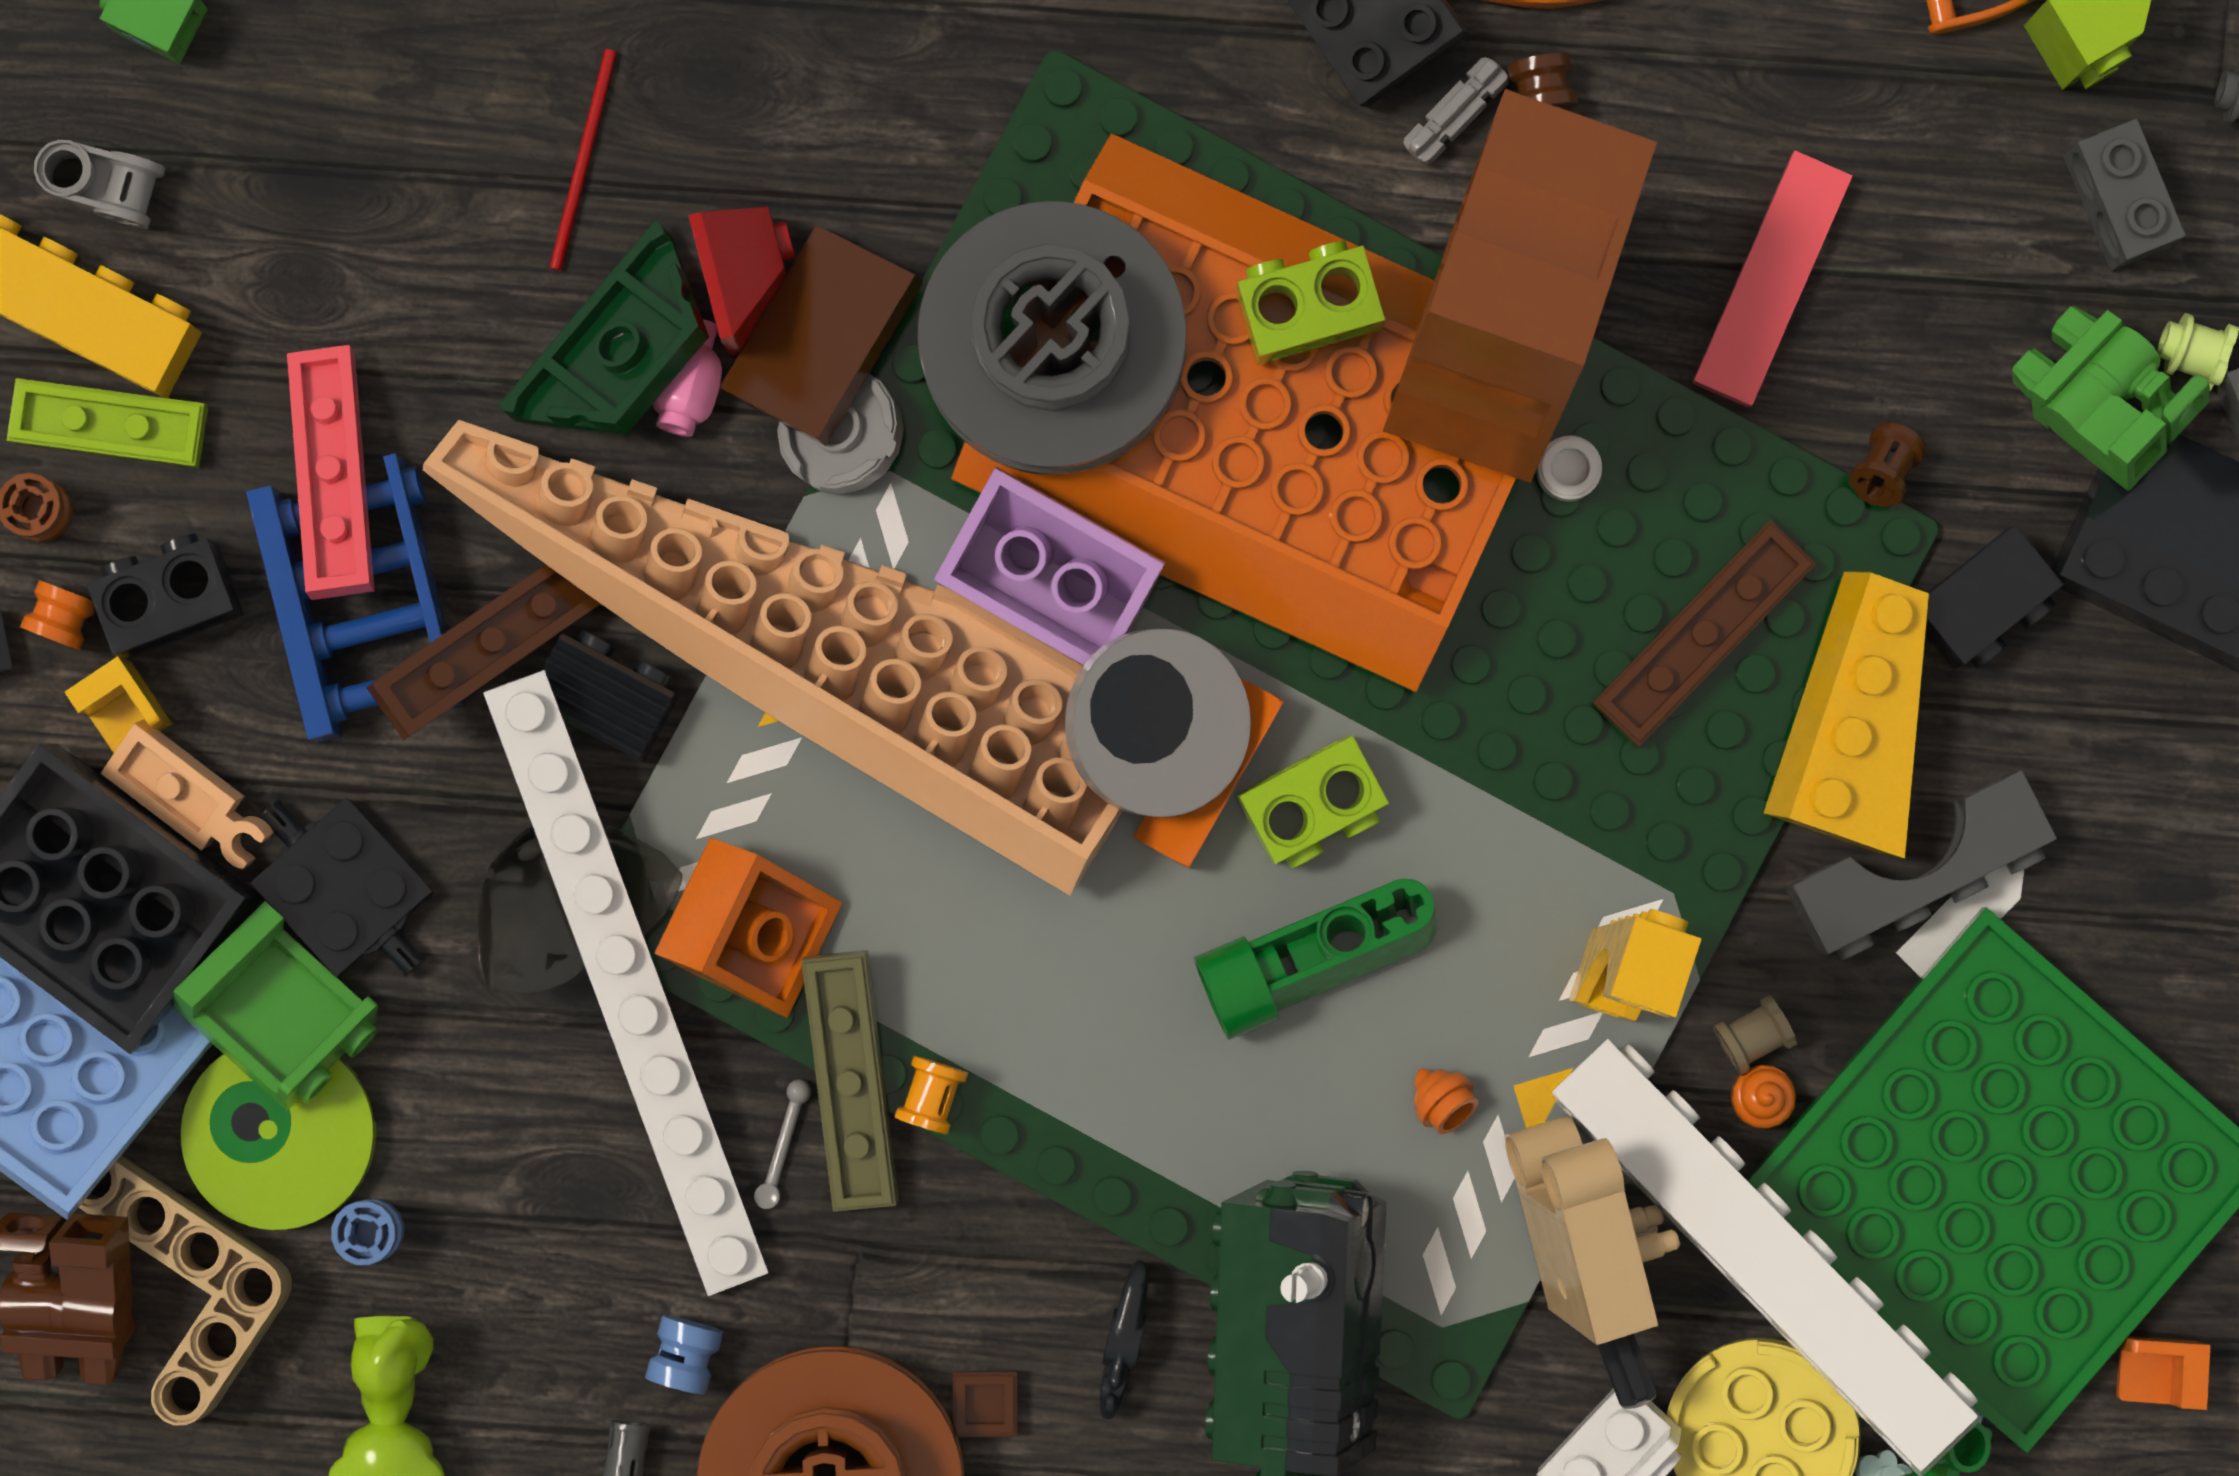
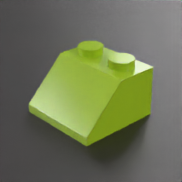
M2047 0L2026 22L2024 27L2062 90L2079 80L2085 89H2088L2119 70V65L2132 57L2128 47L2144 32L2151 0Z

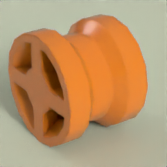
M38 580L34 590L37 597L36 605L33 612L24 615L20 628L80 651L84 641L81 632L85 619L93 616L96 612L93 601Z

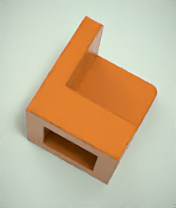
M2128 1336L2119 1346L2117 1398L2128 1402L2170 1404L2183 1409L2207 1410L2211 1345L2191 1340Z

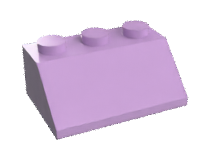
M995 467L934 580L1084 665L1103 645L1131 631L1166 562L1004 470Z

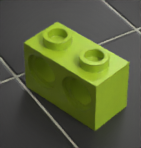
M1345 241L1332 242L1310 250L1308 252L1310 261L1285 267L1283 259H1274L1246 269L1248 278L1237 281L1236 294L1257 365L1382 330L1385 317L1363 245L1348 249ZM1334 275L1346 276L1354 282L1358 297L1352 303L1345 306L1331 304L1323 296L1321 290L1322 283ZM1281 293L1289 297L1293 302L1295 315L1285 323L1274 324L1263 318L1258 304L1268 294Z
M1345 735L1235 794L1269 861L1276 865L1286 860L1290 869L1324 852L1319 841L1342 829L1346 838H1350L1377 824L1381 820L1376 810L1389 804L1353 735ZM1340 771L1351 773L1359 784L1357 799L1346 808L1333 806L1326 795L1328 780ZM1291 801L1300 808L1303 815V824L1300 831L1293 837L1279 838L1270 828L1269 817L1276 805Z

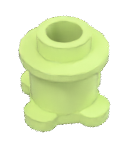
M2188 313L2181 317L2179 323L2169 321L2162 332L2157 347L2160 358L2165 360L2164 373L2173 375L2178 370L2193 376L2201 375L2208 380L2210 391L2214 385L2220 386L2227 372L2229 358L2238 337L2239 327L2228 324L2225 331H2218L2194 323V316Z

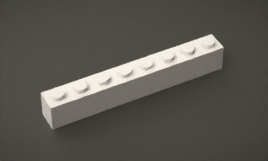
M1607 1039L1552 1091L1555 1102L1593 1141L1607 1138L1610 1141L1622 1171L1654 1204L1661 1207L1666 1217L1918 1476H1923L1978 1424L1979 1416L1971 1409L1978 1402L1977 1398L1951 1372L1943 1379L1934 1372L1924 1361L1931 1352L1908 1327L1903 1324L1894 1331L1877 1312L1884 1304L1862 1280L1855 1277L1848 1284L1830 1266L1837 1259V1256L1827 1244L1812 1230L1801 1236L1784 1219L1791 1212L1787 1204L1766 1183H1763L1756 1190L1738 1172L1745 1165L1740 1156L1721 1137L1718 1136L1710 1143L1693 1126L1700 1119L1698 1114L1677 1092L1672 1090L1665 1097L1648 1080L1655 1071L1633 1047L1628 1044L1619 1051Z

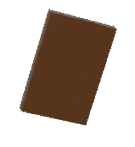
M816 225L719 388L735 399L826 446L923 282L915 274Z

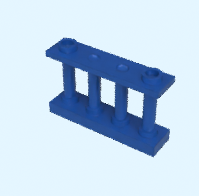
M396 453L383 456L388 480L366 485L368 511L395 504L404 541L371 549L373 575L411 566L419 603L334 625L325 626L323 621L314 623L308 599L309 596L305 592L303 560L299 561L293 539V537L301 535L299 503H294L292 498L284 500L282 492L271 485L246 491L307 738L316 743L343 737L339 722L348 720L349 712L378 705L366 688L377 679L341 688L339 683H329L324 660L333 658L332 651L425 627L430 643L447 632L416 505L425 503L423 485L416 466L406 468L405 461ZM463 699L462 701H460L458 704H456V705L453 706L452 708H457V707L465 706V705H466L465 699Z

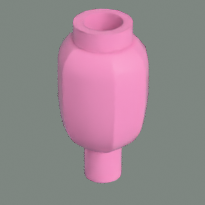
M704 319L709 338L652 404L655 411L659 413L656 425L666 432L684 437L693 436L696 425L703 423L709 418L720 387L721 362L715 351L712 350L718 329L715 323Z

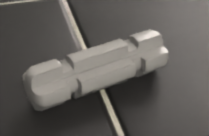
M1486 57L1481 58L1467 72L1469 80L1465 84L1460 80L1425 116L1428 121L1423 127L1418 123L1404 138L1403 144L1412 157L1425 165L1432 164L1446 149L1443 143L1447 139L1453 142L1487 107V103L1484 100L1488 96L1494 99L1508 85L1509 77L1498 63Z

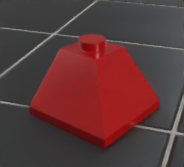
M768 207L705 211L688 215L719 337L730 358L739 355L787 275L784 261L795 258L786 221L774 224Z

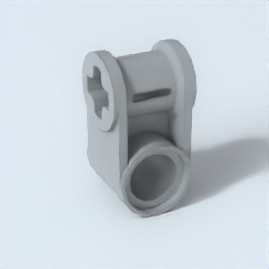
M71 140L50 142L39 151L34 161V174L39 185L55 201L66 206L92 212L117 223L141 229L149 228L151 218L146 215L155 181L158 178H163L166 167L136 155L118 151L109 152ZM67 159L80 160L83 170L79 181L67 188L55 186L53 173L57 165Z

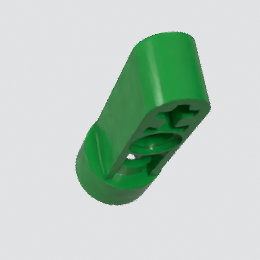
M1398 879L1248 942L1245 936H1242L1193 957L1209 1002L1227 1040L1278 1020L1277 1011L1425 949L1432 942L1436 933L1434 900L1428 888L1422 883L1413 879ZM1406 909L1411 917L1416 916L1417 920L1406 924L1401 916L1396 917V912ZM1376 919L1378 920L1379 931H1383L1384 934L1383 937L1378 939L1375 935L1373 920ZM1346 931L1358 933L1364 938L1362 944L1352 951H1339L1330 945L1336 935ZM1290 955L1297 973L1287 977L1280 959Z

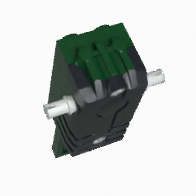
M1295 1171L1292 1175L1279 1181L1265 1180L1221 1202V1208L1215 1215L1212 1230L1214 1245L1220 1247L1219 1272L1214 1276L1210 1290V1305L1212 1310L1217 1312L1216 1336L1211 1341L1207 1359L1208 1371L1210 1375L1215 1376L1214 1400L1209 1404L1205 1418V1433L1207 1438L1212 1440L1211 1461L1261 1467L1256 1476H1338L1376 1450L1377 1430H1373V1420L1378 1415V1399L1374 1398V1389L1379 1386L1380 1367L1376 1366V1357L1380 1355L1387 1201L1372 1195L1357 1179L1322 1176L1312 1171Z

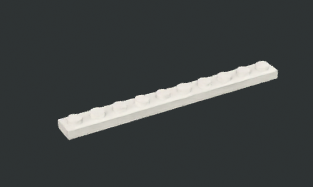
M545 670L485 691L483 694L706 1293L708 1296L768 1274Z

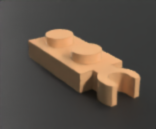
M144 719L134 723L101 772L103 776L201 851L211 846L214 840H217L220 843V849L224 858L237 868L244 869L256 859L242 847V833L251 835L260 843L269 839L274 833L269 824L263 819L255 816L242 817L235 810L245 796L159 730L150 727Z

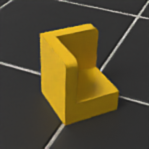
M119 656L64 692L79 714L90 717L113 753H115L136 722L144 719L150 727L160 732L173 724L133 663Z

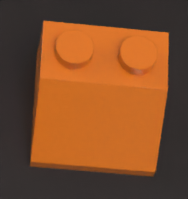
M710 837L654 954L699 978L788 1018L804 985L801 960L804 956L818 955L842 902L758 854Z

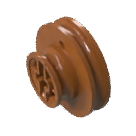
M818 1346L794 1351L774 1359L747 1377L734 1390L710 1425L704 1439L697 1470V1476H817L822 1463L835 1465L836 1476H964V1462L959 1438L954 1437L953 1422L944 1405L923 1380L912 1371L893 1359L862 1348ZM814 1443L809 1448L805 1457L790 1458L791 1455L806 1444ZM853 1448L861 1454L853 1455Z

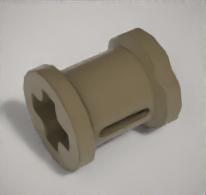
M1771 995L1760 999L1761 1007L1727 1025L1720 1021L1713 1025V1030L1723 1051L1741 1076L1750 1071V1063L1777 1048L1784 1046L1787 1049H1791L1798 1045L1789 1022Z

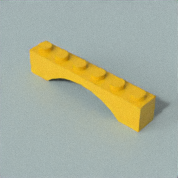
M1649 909L1648 912L1641 911L1640 915L1634 913L1633 917L1618 918V921L1611 920L1610 924L1593 928L1568 1002L1628 1022L1636 1021L1641 1010L1666 1018H1675L1702 938L1685 933L1689 923L1687 920L1654 909Z

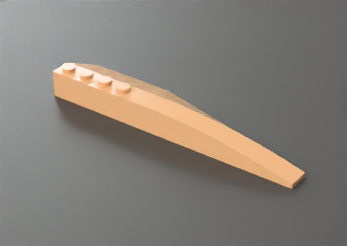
M461 420L455 423L423 464L424 472L470 508L633 627L794 731L1069 896L1073 893L1124 812L1104 801L1089 788L1077 771L1070 756L1065 733L1066 706L1072 685L1083 665L947 587L937 584L935 590L905 581L907 574L883 565H881L880 571L873 570L844 560L845 552L822 544L820 549L809 548L789 541V534L787 532L691 499H687L685 505L656 495V487L633 479L630 485L594 474L595 466L572 458L569 463L553 460L539 455L537 446Z

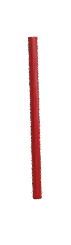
M611 49L604 50L549 266L553 270L562 271L617 52Z

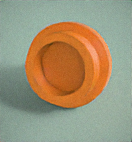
M1756 1065L1750 1067L1749 1072L1736 1078L1731 1090V1103L1734 1112L1745 1124L1758 1129H1770L1781 1125L1790 1117L1795 1108L1796 1092L1791 1079L1785 1072L1770 1065Z
M1426 1068L1418 1070L1414 1081L1416 1090L1414 1106L1419 1121L1425 1127H1434L1442 1135L1454 1131L1465 1123L1475 1112L1479 1103L1472 1093L1474 1085L1459 1072L1449 1073L1443 1069L1431 1072Z

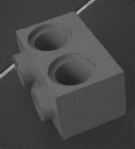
M2137 118L2081 140L2063 155L2111 271L2169 249L2186 236Z

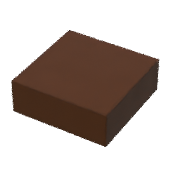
M1017 1370L953 1371L954 1437H1017Z

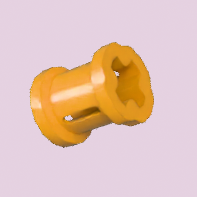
M914 1055L911 1065L916 1069L905 1104L903 1107L897 1108L895 1118L931 1131L948 1134L951 1124L947 1121L958 1084L965 1083L969 1073Z

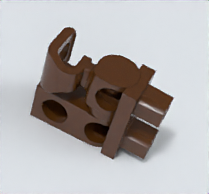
M6 1213L0 1220V1250L20 1251V1253L13 1260V1271L6 1277L0 1292V1322L4 1328L3 1333L0 1335L2 1353L17 1354L24 1379L48 1380L57 1377L64 1367L63 1357L79 1358L80 1377L85 1383L100 1385L112 1383L122 1370L123 1347L136 1331L135 1314L132 1313L128 1217L73 1213L66 1220L64 1217L57 1215ZM89 1233L104 1234L100 1240L84 1239V1236ZM51 1266H59V1273L51 1271Z

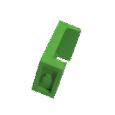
M265 901L173 991L174 1009L282 1108L288 1111L299 1098L305 1103H309L326 1087L333 1077V1074L328 1069L344 1053L353 1058L371 1042L378 1031L373 1025L377 1021L378 1004L369 996L362 1001L283 929L284 918Z

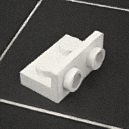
M1613 1388L1538 1468L1537 1475L1666 1476L1681 1458V1454L1676 1449L1679 1446L1682 1428L1652 1401L1638 1408L1623 1409Z

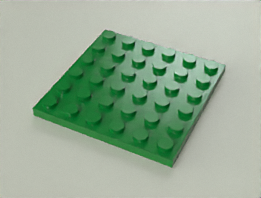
M1983 907L1746 1180L1756 1190L1763 1183H1766L1791 1209V1212L1784 1219L1801 1236L1805 1235L1809 1230L1818 1235L1837 1256V1259L1830 1266L1848 1284L1855 1277L1862 1280L1884 1304L1877 1312L1894 1331L1903 1324L1908 1327L1931 1352L1924 1361L1941 1379L1950 1372L1954 1374L1977 1398L1978 1402L1972 1408L2021 1451L2028 1453L2238 1210L2239 1127L1987 907Z

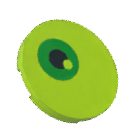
M224 1054L211 1063L194 1084L184 1107L181 1122V1147L185 1165L193 1183L215 1209L228 1218L250 1227L266 1230H287L302 1227L325 1218L338 1210L354 1195L367 1175L373 1160L376 1145V1122H374L368 1095L358 1079V1075L342 1058H339L328 1069L333 1074V1077L312 1101L305 1103L299 1098L288 1111L282 1108Z

